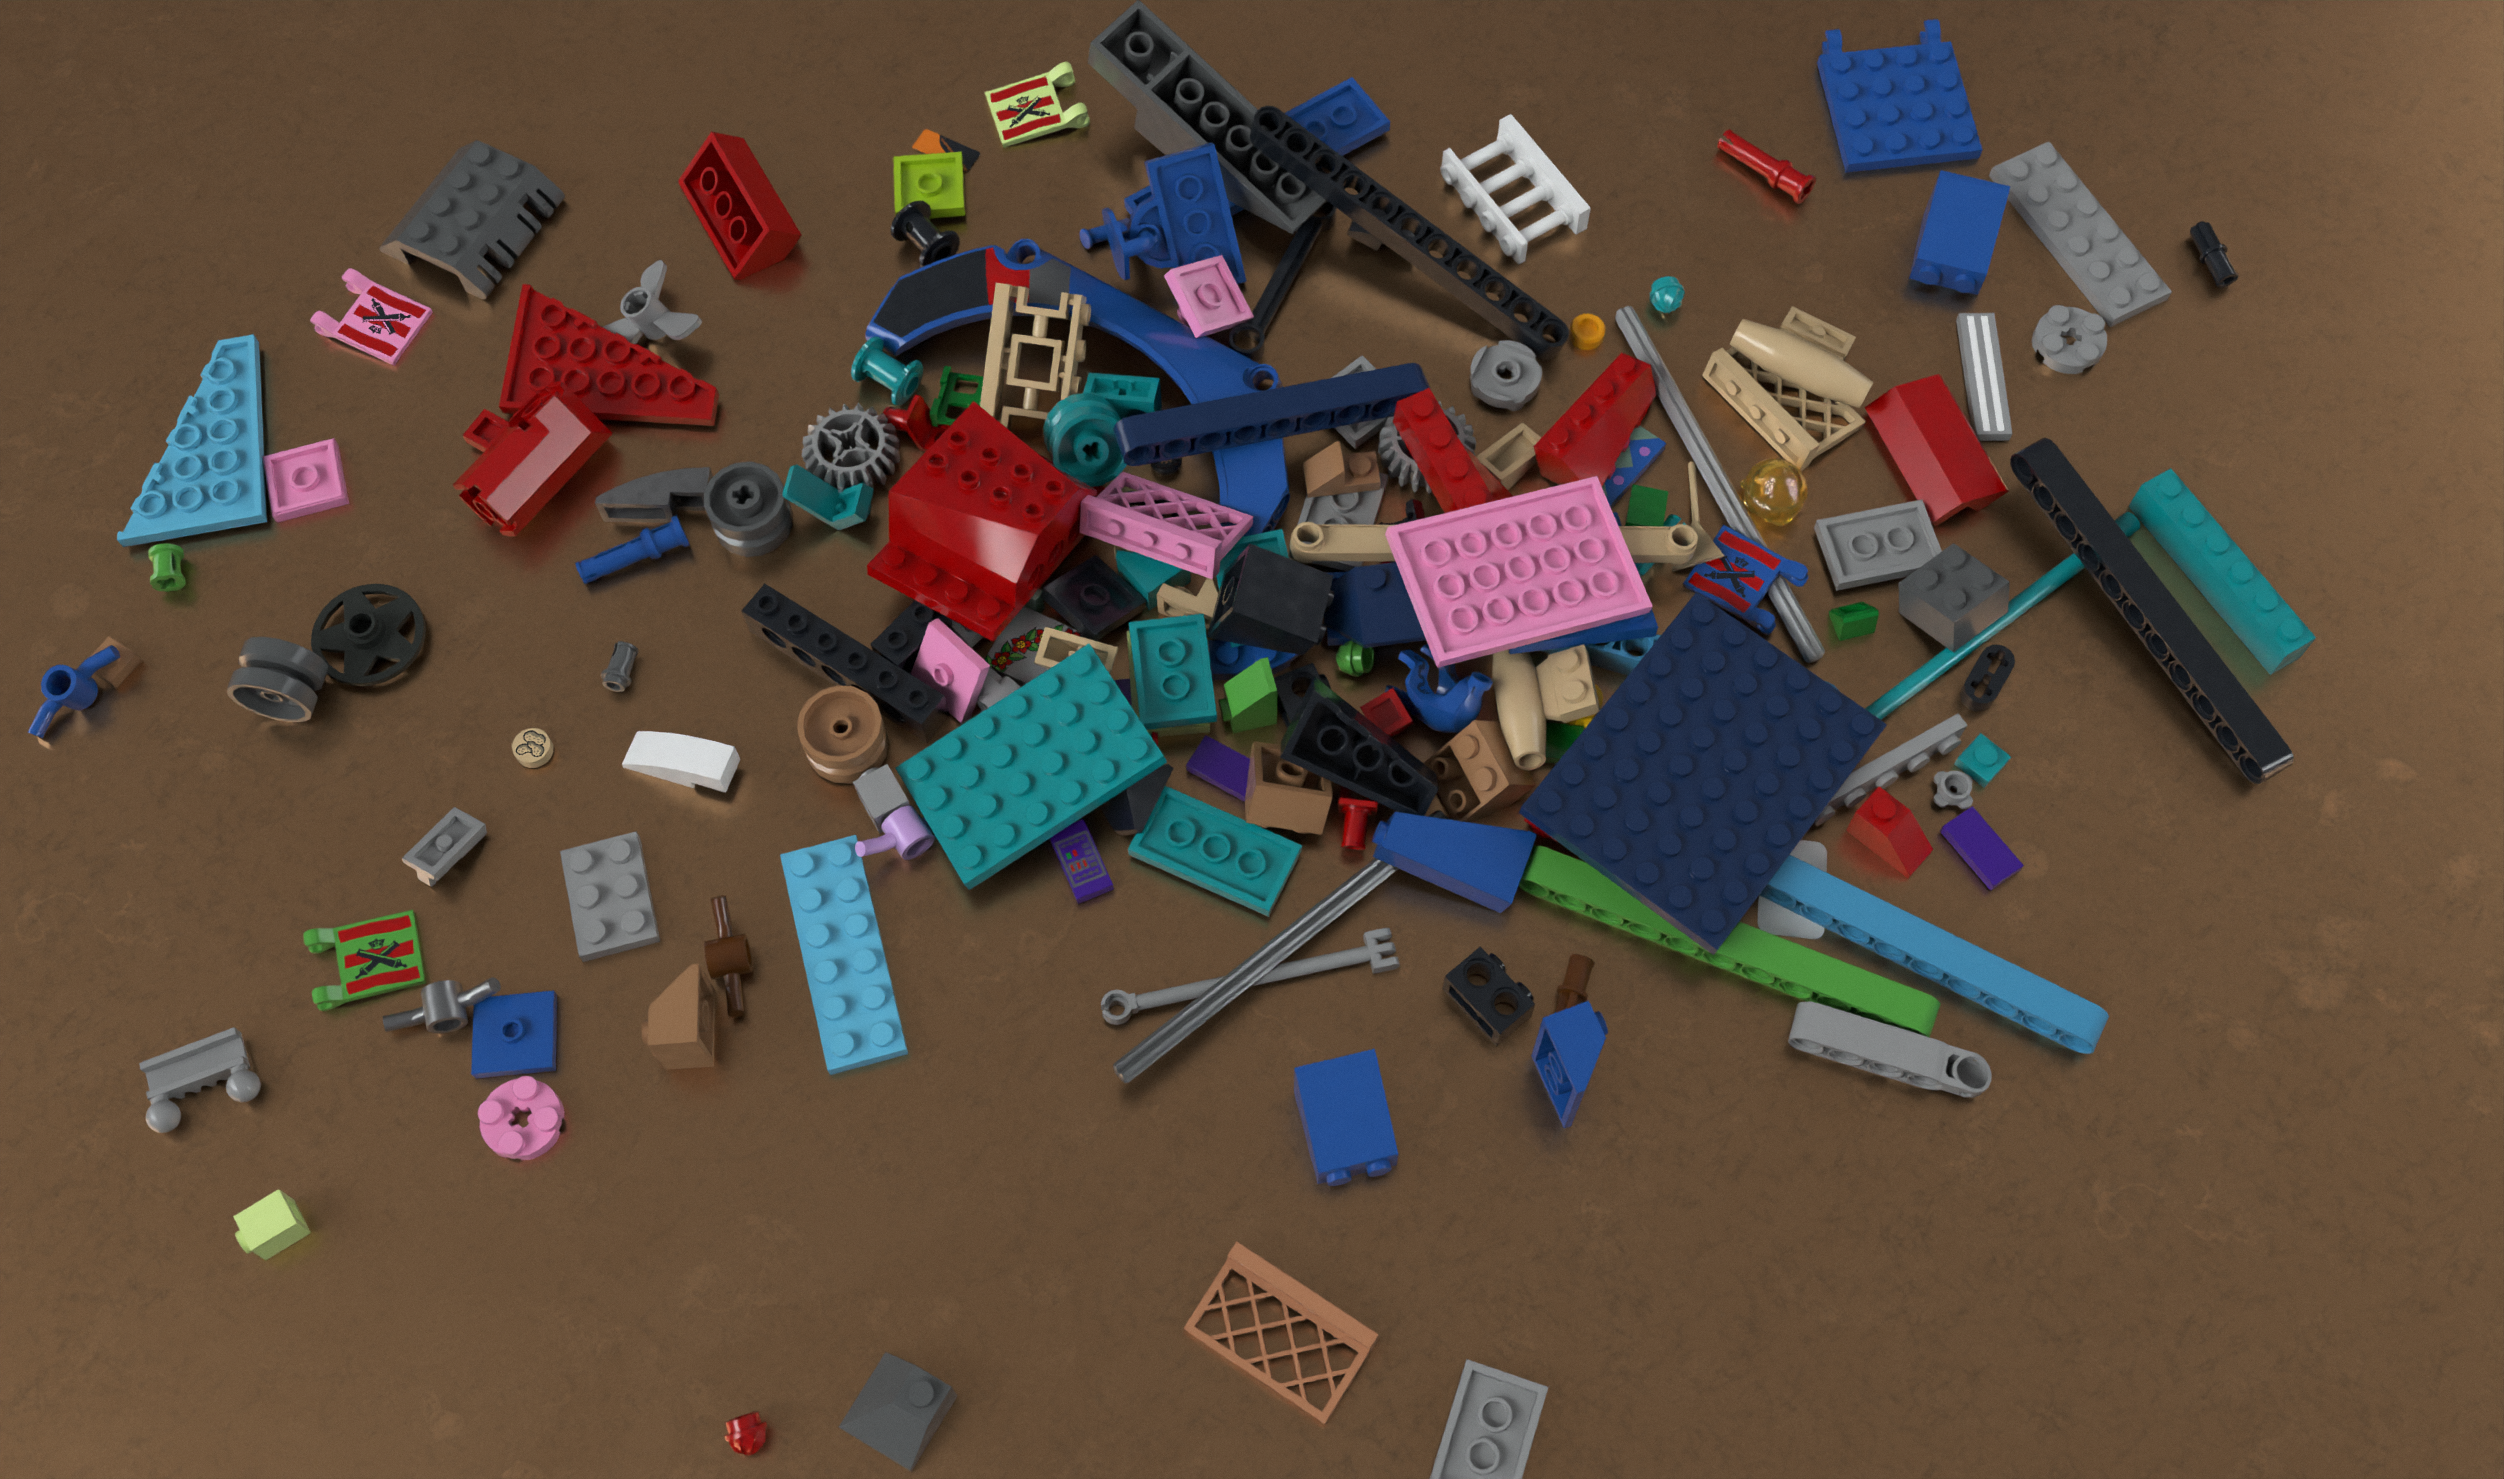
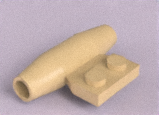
M1793 306L1781 324L1780 329L1742 319L1729 344L1764 370L1817 396L1854 407H1861L1873 384L1872 380L1844 361L1856 339L1855 336Z
M1583 644L1548 655V658L1537 667H1535L1529 652L1509 654V651L1505 650L1493 653L1492 681L1502 733L1516 767L1522 770L1537 769L1546 761V720L1567 723L1597 714L1600 711L1588 651Z

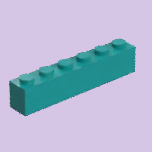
M2170 468L2140 486L2128 507L2265 670L2272 675L2298 660L2316 639L2315 635L2177 474Z

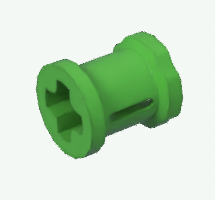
M169 543L151 547L148 550V557L153 562V574L150 577L152 588L163 592L182 589L186 585L185 577L181 573L180 563L184 558L183 549L178 545Z

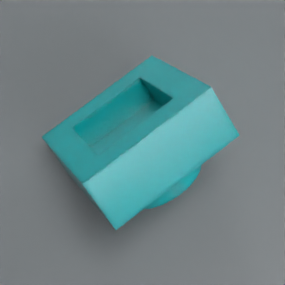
M1980 733L1957 758L1954 765L1985 788L2009 762L2011 756Z

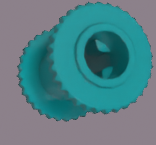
M873 337L865 342L858 351L852 364L851 376L856 382H862L868 377L892 390L891 402L894 405H903L917 390L923 377V365L918 360L910 362L907 366L883 352V339Z

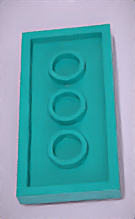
M1167 786L1164 787L1142 833L1134 836L1128 848V854L1132 857L1268 917L1302 852V845L1255 824L1246 823L1241 818Z

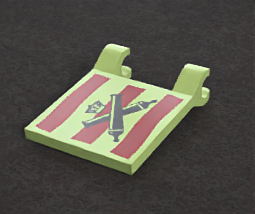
M1062 62L1047 73L985 92L1003 148L1061 129L1083 128L1090 124L1088 111L1084 103L1074 104L1063 113L1054 87H1069L1075 83L1073 69L1069 62Z

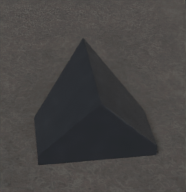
M1169 764L1162 765L1099 806L1116 833L1120 836L1142 833L1174 769Z

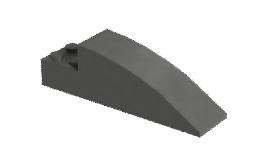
M1137 0L1090 42L1088 64L1137 108L1134 129L1165 155H1169L1208 143L1215 144L1228 200L1291 234L1327 202V200L1251 143V126L1258 109L1140 0ZM1260 126L1265 131H1274L1270 126ZM1288 147L1293 152H1303L1298 147ZM1317 168L1319 172L1326 173L1322 168Z

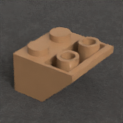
M1474 720L1424 762L1426 766L1436 773L1439 788L1437 792L1451 819L1456 821L1473 823L1511 806L1536 786L1528 770L1516 767L1499 721Z

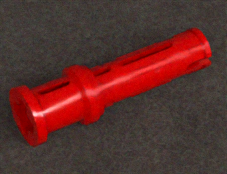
M1731 129L1726 130L1723 136L1732 142V145L1721 138L1719 139L1717 144L1719 150L1726 152L1757 173L1768 178V184L1771 188L1782 189L1793 196L1795 203L1801 204L1813 190L1816 177L1810 174L1806 176L1794 169L1792 162L1782 159L1778 161L1735 134Z

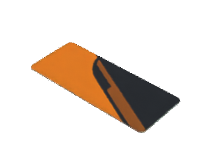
M928 129L921 133L912 146L913 149L924 154L962 152L965 172L969 171L980 155V152Z

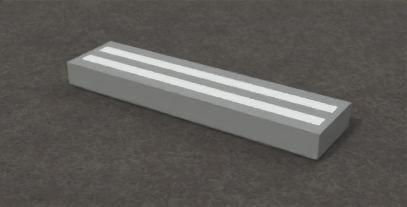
M1959 313L1956 323L1971 427L1979 441H2009L2013 433L1995 313Z

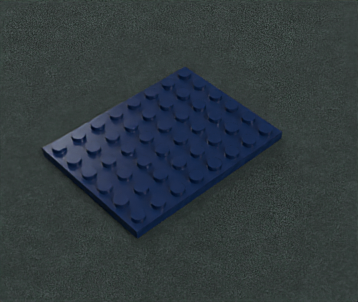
M1696 592L1521 806L1519 814L1705 950L1715 955L1887 724Z

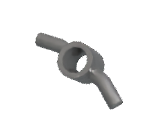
M491 977L464 992L462 984L457 981L446 980L431 983L421 989L422 1007L383 1016L385 1031L411 1027L424 1022L426 1023V1029L431 1033H449L459 1030L468 1023L466 1007L475 1005L500 991V982L496 978Z

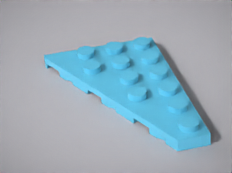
M254 334L218 340L211 353L210 362L205 365L200 374L203 378L194 397H188L177 418V426L166 439L168 447L159 463L154 462L142 485V493L135 499L130 508L133 512L124 531H118L117 541L123 547L267 522L265 469L263 463L264 441L259 341Z

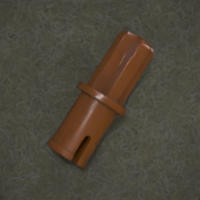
M1572 954L1570 956L1563 985L1558 986L1556 991L1559 998L1554 1013L1587 1001L1588 995L1585 991L1595 964L1591 958L1579 954Z

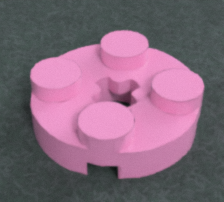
M522 1076L518 1079L510 1080L497 1087L478 1109L479 1128L482 1138L501 1157L519 1158L520 1160L537 1158L550 1150L561 1134L559 1129L562 1125V1118L564 1119L563 1104L548 1085L535 1080L533 1077ZM531 1111L532 1114L527 1117L529 1124L526 1127L522 1128L519 1124L512 1126V1122L518 1112Z

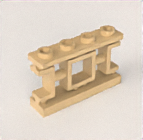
M996 283L980 407L1011 431L1013 415L1045 419V424L1049 412L1037 411L1039 390L1059 392L1061 378H1063L1061 400L1073 394H1080L1082 379L1076 375L1078 362H1084L1086 354V341L1081 340L1083 325H1089L1091 316V304H1086L1087 297L1061 292L1059 310L1027 306L1028 288ZM1017 298L1015 312L1035 315L1032 336L1012 334L1011 348H1008L1014 301ZM1070 306H1073L1067 355L1064 356L1065 341L1046 338L1049 317L1068 320ZM1022 343L1054 347L1049 383L1017 379ZM1005 370H1008L1006 384L1025 387L1023 408L1003 406L1002 417L999 420Z

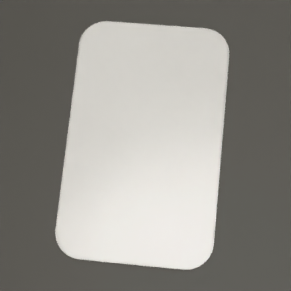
M1800 840L1790 855L1827 873V850L1825 846L1815 841ZM1759 895L1757 923L1760 930L1773 935L1805 939H1818L1823 935L1824 927Z

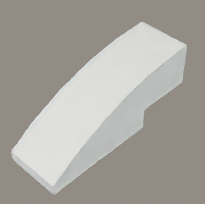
M637 731L622 766L687 787L694 788L695 784L726 793L741 759L734 746L675 733Z

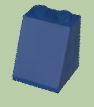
M1940 170L1924 211L1909 279L1921 281L1928 285L1934 284L1955 289L1961 293L1978 295L1989 269L2011 186Z
M1375 1049L1294 1068V1095L1317 1184L1327 1182L1328 1186H1338L1351 1181V1176L1367 1172L1368 1176L1373 1177L1390 1172L1392 1170L1391 1166L1397 1165L1399 1153Z

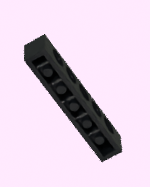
M764 583L741 610L751 633L835 686H854L867 692L878 704L881 715L922 741L928 743L950 716L945 695Z

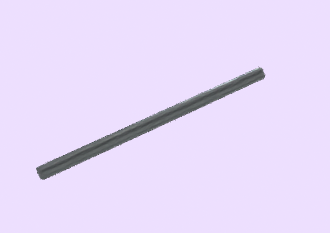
M1440 810L1434 811L1428 816L1449 819ZM1376 858L1116 1061L1113 1068L1117 1077L1124 1083H1129L1399 868Z

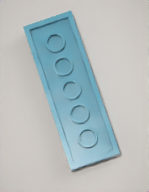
M856 835L780 854L826 1066L830 1075L908 1054L863 858L855 852V845L859 842Z

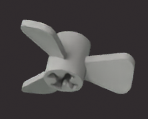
M658 260L642 274L641 287L630 290L623 297L620 310L626 318L602 327L614 334L617 332L626 337L628 342L636 344L643 334L651 340L660 339L665 335H668L673 340L684 339L702 324V320L696 314L670 312L658 300L667 271V265L662 260Z

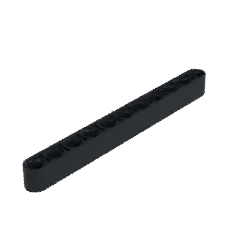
M1264 106L1256 111L1251 126L1250 140L1258 150L1515 342L1529 347L1537 358L1551 360L1558 356L1569 337L1568 327L1560 318L1280 109L1274 106ZM1260 126H1270L1274 131H1265ZM1295 146L1303 152H1293L1288 147ZM1324 167L1328 169L1330 173H1321L1317 170V168ZM1345 188H1352L1356 190L1358 194L1353 195L1347 193ZM1373 209H1381L1386 215L1380 216ZM1401 230L1411 231L1414 237L1404 235ZM1429 251H1437L1443 258H1436ZM1457 272H1465L1471 279L1461 278ZM1486 293L1495 294L1499 300L1489 299ZM1517 313L1525 316L1527 322L1519 321L1514 314ZM1543 335L1552 336L1556 343L1547 342Z
M2042 438L2013 454L2010 458V465L2015 476L2243 775L2252 783L2261 784L2293 764L2294 757L2287 743L2057 445L2048 438Z

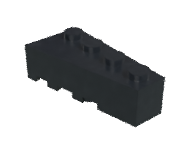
M1314 676L1281 741L1280 758L1400 813L1425 816L1439 789L1436 773Z

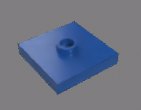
M554 990L490 996L474 1005L471 1075L475 1079L556 1071L557 994Z

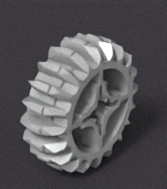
M1454 406L1446 410L1442 409L1460 441L1475 456L1476 440L1473 437L1472 425H1466L1465 415L1455 416ZM1388 417L1385 421V427L1380 431V443L1378 444V453H1380L1383 468H1388L1390 479L1399 477L1401 487L1411 483L1414 493L1419 489V486L1426 487L1427 492L1430 494L1431 488L1393 424L1394 417Z
M844 403L842 411L839 412L830 407L828 417L817 414L816 421L818 425H808V436H804L802 442L804 449H802L801 454L803 461L806 462V470L836 489L838 488L839 493L860 483H865L873 489V484L876 482L885 485V475H894V464L899 463L900 455L898 451H900L899 438L896 437L895 427L892 423L887 424L888 418L884 413L877 415V411L873 406L864 412L863 406L859 403L854 410H849V407ZM870 437L878 441L877 450L870 448L868 444ZM826 450L832 451L834 456L832 463L824 459Z

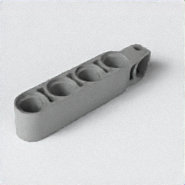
M1804 1001L1797 1004L1788 1043L1795 1049L1927 1090H1943L1962 1097L1973 1098L1980 1096L1991 1083L1992 1073L1989 1064L1977 1053L1819 1003Z

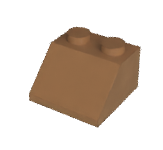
M1253 741L1245 794L1246 823L1264 828L1276 827L1293 830L1302 834L1314 833L1322 835L1333 798L1331 781L1280 758V745Z
M690 964L649 1005L648 1020H643L642 1022L643 1043L648 1045L653 1057L659 1060L665 1070L714 1066L715 989L699 964Z

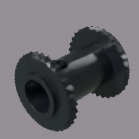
M915 201L903 207L894 217L891 224L892 237L896 241L901 242L910 240L921 251V256L919 257L921 267L956 255L960 245L959 235L952 230L940 232L929 220L930 213L932 212L930 206L924 201Z

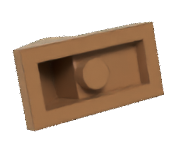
M1337 441L1303 462L1308 498L1380 490L1381 482L1375 451L1342 455L1340 441Z

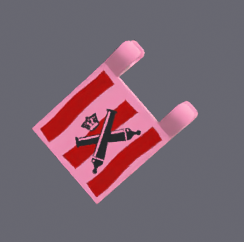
M350 268L344 273L342 279L347 282L346 288L350 292L360 294V296L341 322H337L322 311L315 312L310 321L312 324H315L314 329L320 335L334 337L394 366L433 313L432 309L381 286Z

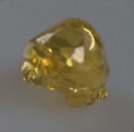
M1770 458L1758 462L1750 469L1746 479L1740 483V487L1744 490L1743 496L1745 498L1743 499V504L1746 509L1763 518L1766 522L1779 526L1789 523L1803 508L1808 497V486L1803 473L1793 463L1784 459Z

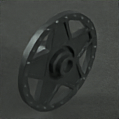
M385 584L357 586L336 596L320 612L312 629V652L320 656L327 663V675L338 682L351 686L380 684L401 674L416 659L425 640V619L415 600L399 588ZM385 594L397 599L375 608L365 595ZM344 604L345 622L324 629L330 617ZM413 614L416 628L414 640L411 644L398 631ZM322 651L345 653L344 673L329 665ZM378 658L398 662L383 672L367 676Z

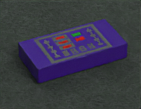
M1084 819L1072 823L1049 838L1078 904L1114 890L1113 883Z

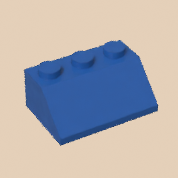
M1589 1001L1544 1017L1531 1055L1564 1128L1572 1126L1604 1045L1605 1035L1608 1034L1604 1017L1599 1011L1594 1012Z

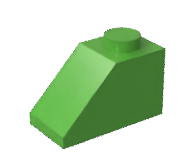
M1268 657L1259 659L1224 684V698L1218 700L1223 722L1230 720L1233 734L1277 724V688Z

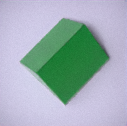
M1858 602L1831 609L1829 617L1839 641L1875 633L1879 611L1865 602Z

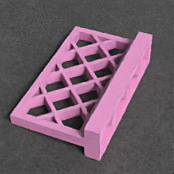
M1122 471L1097 497L1087 495L1081 501L1079 533L1213 579L1219 573L1220 561L1253 526L1254 516ZM1126 486L1137 491L1123 493L1121 489ZM1164 499L1169 502L1155 504L1154 500ZM1145 502L1146 505L1130 507L1129 503ZM1198 511L1204 514L1188 515L1187 512ZM1171 513L1179 515V517L1163 518L1162 516L1163 514ZM1230 522L1236 525L1222 527L1220 523ZM1210 524L1212 528L1197 530L1195 526Z

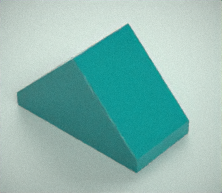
M1117 551L1118 575L1147 600L1146 607L1149 611L1157 606V593L1163 583L1172 587H1184L1191 582L1192 572L1136 552Z

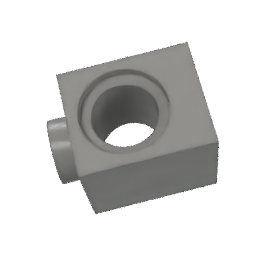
M888 764L880 768L868 769L861 774L859 779L853 781L858 797L879 834L883 832L881 829L882 823L891 813L901 807L910 806L909 800Z

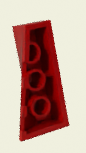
M1621 353L1533 446L1542 477L1562 485L1597 476L1602 487L1606 479H1611L1616 470L1615 463L1619 455L1628 448L1630 435L1634 428L1639 427L1656 396L1651 364Z
M1430 388L1397 401L1393 424L1444 513L1513 497L1460 441Z

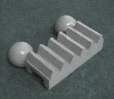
M235 1027L139 1063L140 1069L146 1073L150 1090L146 1092L148 1100L151 1101V1106L146 1112V1122L153 1131L158 1133L172 1131L181 1120L180 1109L175 1103L169 1101L170 1098H185L186 1092L198 1093L201 1091L202 1086H216L217 1081L220 1079L227 1080L226 1091L237 1102H248L254 1099L261 1088L259 1077L254 1072L248 1070L250 1064L242 1034Z

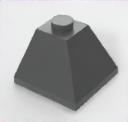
M885 1352L839 1428L912 1472L956 1400L957 1394L950 1385L920 1367Z

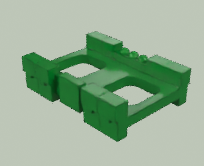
M944 366L940 379L941 389L938 398H934L929 413L932 426L938 427L939 424L951 426L956 419L947 418L946 415L948 409L952 406L967 408L973 401L980 406L984 376L952 372V367ZM958 381L978 383L977 391L974 394L955 392L954 389Z

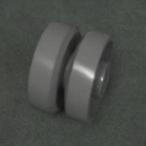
M755 462L734 463L721 469L710 479L704 492V508L720 544L731 553L744 557L765 555L776 550L788 538L793 527L791 505L782 495L784 486L778 474L768 466Z
M251 637L246 640L238 660V664L242 668L233 671L227 687V695L238 705L261 716L287 722H305L311 719L318 697L315 691L323 686L328 672L327 663L314 652L281 639Z

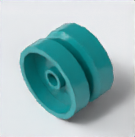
M1090 393L1073 394L1059 401L1052 408L1043 426L1044 443L1054 465L1090 487L1101 486L1115 479L1127 466L1123 461L1113 433L1114 425L1121 420L1114 405L1102 396Z

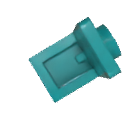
M796 464L789 469L782 495L788 501L839 531L866 521L871 511L870 503L874 489L865 483H860L839 493L838 489Z

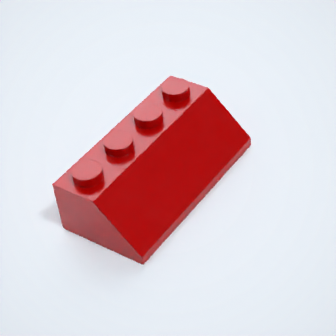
M711 131L679 178L678 183L734 280H742L785 260L802 235L745 139Z

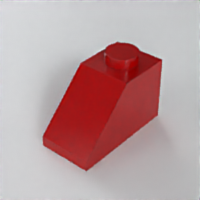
M1880 786L1855 812L1846 829L1848 833L1908 879L1933 851L1911 810Z

